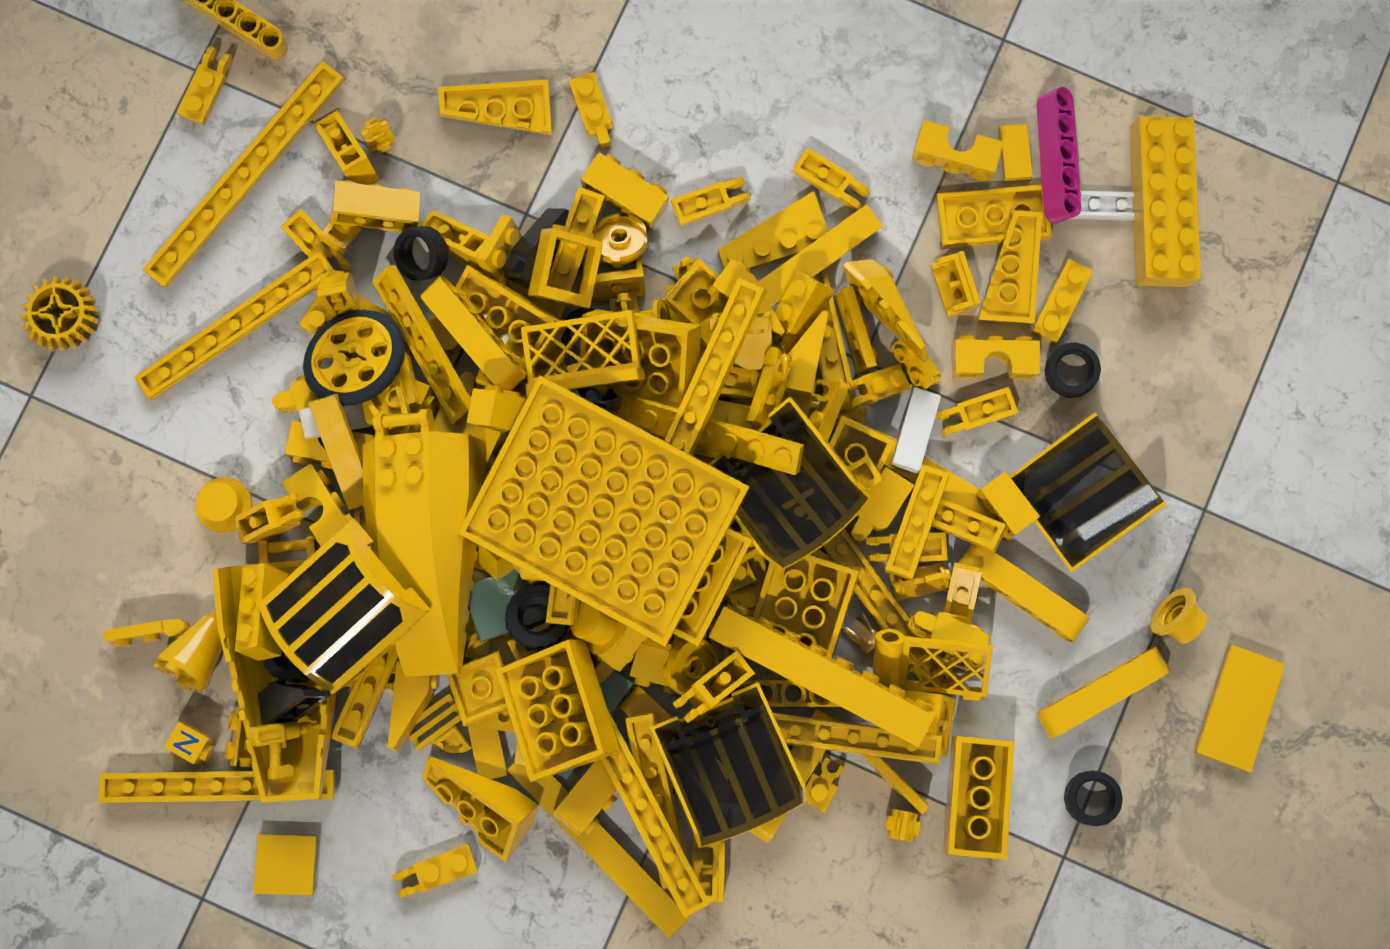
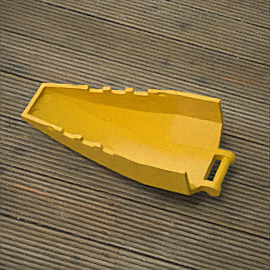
M420 409L419 413L392 416L375 414L373 417L375 437L363 445V506L368 535L373 540L370 544L371 550L404 590L412 587L430 608L395 644L399 661L405 677L461 674L467 636L465 632L466 624L469 622L470 610H468L470 591H473L474 586L472 575L474 561H477L478 552L476 551L477 544L461 536L458 532L486 480L485 441L470 434L435 432L434 415L431 409ZM421 425V432L389 435V427ZM391 603L385 608L390 630L393 631L403 620L400 608Z
M307 536L303 540L271 542L269 539L260 540L258 543L259 563L212 569L217 628L225 660L229 664L233 680L231 684L233 692H236L240 708L238 712L240 720L244 724L247 736L246 744L248 752L252 756L253 761L251 764L261 803L321 798L336 693H330L328 699L297 721L298 723H319L320 727L312 729L308 733L300 734L297 738L286 740L287 748L281 749V764H291L294 767L295 775L279 779H268L269 745L252 746L248 739L250 727L262 725L258 693L265 689L270 682L277 681L278 679L269 674L270 671L264 666V660L258 661L235 651L243 568L266 563L288 573L289 576L319 550V543L315 536ZM307 552V559L271 562L272 553ZM322 558L292 590L287 592L285 613L340 564L339 558ZM341 574L293 617L313 622L320 619L342 598ZM343 609L322 627L325 636H327L325 651L342 637ZM300 636L291 637L288 640L290 645ZM306 642L296 650L303 659L307 653ZM341 649L327 660L324 665L323 676L333 683L338 679ZM284 653V657L287 660V662L293 664ZM311 679L308 680L309 682L305 683H294L286 681V684H299L324 689Z

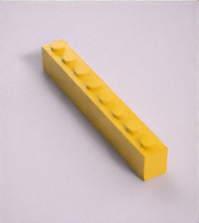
M733 603L732 606L727 604L723 607L709 638L734 651L737 650L741 655L919 748L936 712L931 710L933 706L920 698L913 701L905 697L906 691L893 684H890L889 688L878 682L880 679L878 676L864 670L863 674L852 669L853 664L846 659L837 657L835 660L827 656V650L814 643L808 646L800 642L801 637L789 630H785L783 633L775 629L774 622L762 616L756 619L748 615L750 610L738 603Z

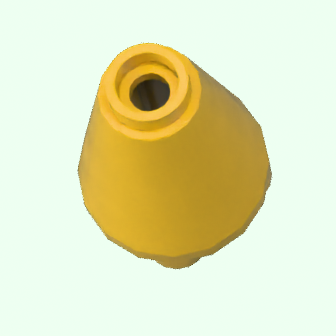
M211 611L208 615L200 618L160 652L156 657L157 661L153 665L166 675L171 673L176 676L177 680L175 682L188 691L193 689L202 693L203 690H206L222 651L216 612Z

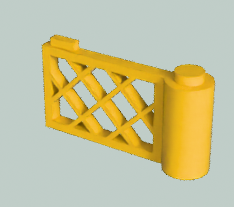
M884 629L876 634L872 674L880 678L878 682L888 688L890 684H893L901 689L963 695L965 700L980 701L981 697L987 698L993 645L904 636L897 630ZM910 646L921 647L927 654L917 660L909 652ZM943 650L953 651L956 657L946 663L938 654ZM973 653L986 654L985 660L976 666L967 657ZM931 658L941 666L932 673L922 665ZM962 661L970 670L959 676L952 667ZM916 668L925 676L919 681L907 680V674ZM946 671L954 680L948 684H943L936 677ZM976 675L982 681V688L968 686L965 680Z

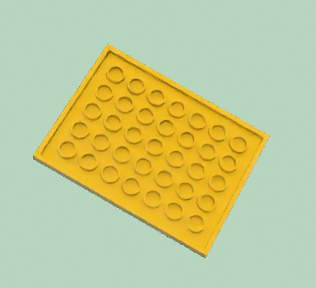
M539 375L458 534L666 647L750 486Z

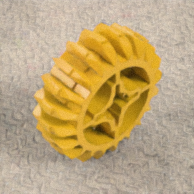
M53 276L52 283H50L47 279H42L43 287L39 288L37 285H32L35 293L33 295L25 294L29 303L20 304L21 308L27 311L20 315V319L26 322L22 327L26 332H30L28 337L32 341H37V345L42 348L47 346L50 351H55L58 347L62 352H66L69 344L73 349H77V340H81L83 343L87 342V338L84 336L86 332L94 334V330L90 325L99 323L98 319L92 316L99 313V308L93 306L97 300L94 296H89L91 290L88 287H82V283L78 280L72 282L71 278L65 276L61 281L58 276ZM64 294L75 296L79 306L68 305L64 299ZM50 300L49 304L46 307H44L47 301ZM60 310H64L63 315L60 314L61 317L56 318V314L59 313ZM77 320L76 323L70 328L71 323ZM41 321L52 323V327L56 329V334L46 333L42 328Z

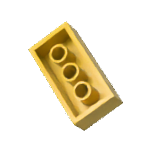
M951 736L943 853L1007 860L1015 741Z

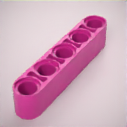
M1059 87L1040 96L1036 104L1043 207L1045 217L1052 224H1058L1074 218L1081 212L1074 99L1066 87Z

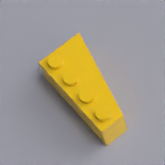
M486 385L485 390L473 388L467 423L509 435L528 396H520L518 392L503 390L502 387Z

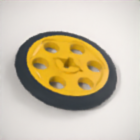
M354 310L336 316L316 332L305 352L303 370L309 389L319 399L338 394L342 406L357 405L373 399L392 384L400 371L405 351L403 334L391 318L377 311ZM373 328V332L368 338H360L363 330ZM346 334V339L341 344H334V340L338 335ZM381 346L387 347L384 355L380 357L374 356L376 349ZM357 354H358L359 357H360V358H358V357H357V358H352L351 360H349V358H348V357H351V356H352V357H355ZM333 358L331 366L321 368V364L325 359ZM366 371H374V375L370 380L362 381V376ZM347 376V381L343 386L335 387V382L339 377Z

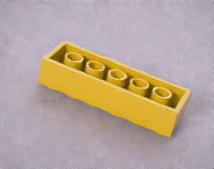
M1140 116L1130 126L1132 192L1134 193L1132 200L1133 213L1135 215L1133 227L1136 286L1190 287L1201 279L1194 117Z

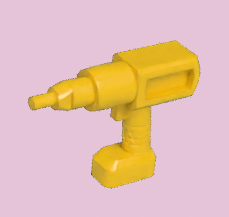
M297 721L250 727L248 739L252 746L269 745L268 779H279L295 775L294 767L291 764H281V749L287 748L286 740L297 738L300 734H305L312 731V729L319 728V723L311 724L310 722L298 723Z

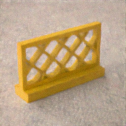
M634 310L521 327L528 384H525L527 396H529L538 377H535L534 366L540 357L552 366L543 377L569 391H572V389L595 388L645 380L644 368H641ZM627 317L628 330L621 338L610 328L617 319ZM609 320L606 326L601 322ZM595 322L603 330L593 342L583 334V331L589 323ZM575 325H581L578 330L574 327ZM562 327H568L575 333L567 346L555 338ZM554 329L551 334L546 330ZM540 331L548 337L539 350L531 345V332ZM607 332L619 341L610 354L598 346ZM579 337L591 345L583 358H580L570 350ZM628 337L630 339V344L626 342ZM552 341L563 349L555 362L543 354ZM622 345L631 350L633 363L621 364L614 358ZM596 349L607 359L600 368L594 369L586 361ZM567 353L579 361L573 372L569 373L559 367ZM611 361L616 364L615 366L607 367ZM583 365L589 369L580 371ZM555 370H557L558 372L561 373V374L552 375Z

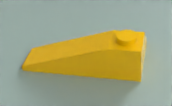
M873 259L845 263L843 267L849 287L853 286L855 294L860 298V302L925 363L928 360L926 347L892 279L893 274L884 264L880 266Z
M470 265L466 266L455 287L525 370L526 363L521 327L564 321ZM567 327L560 329L555 336L557 340L560 341ZM554 329L546 331L551 334ZM540 331L531 332V345L539 350L548 337ZM552 341L543 354L547 356L556 348L557 344ZM541 357L535 365H537L542 360Z
M433 756L428 757L421 779L444 804H451L461 815L458 818L464 826L469 823L479 834L477 840L483 847L506 863L533 825L539 805L517 789Z

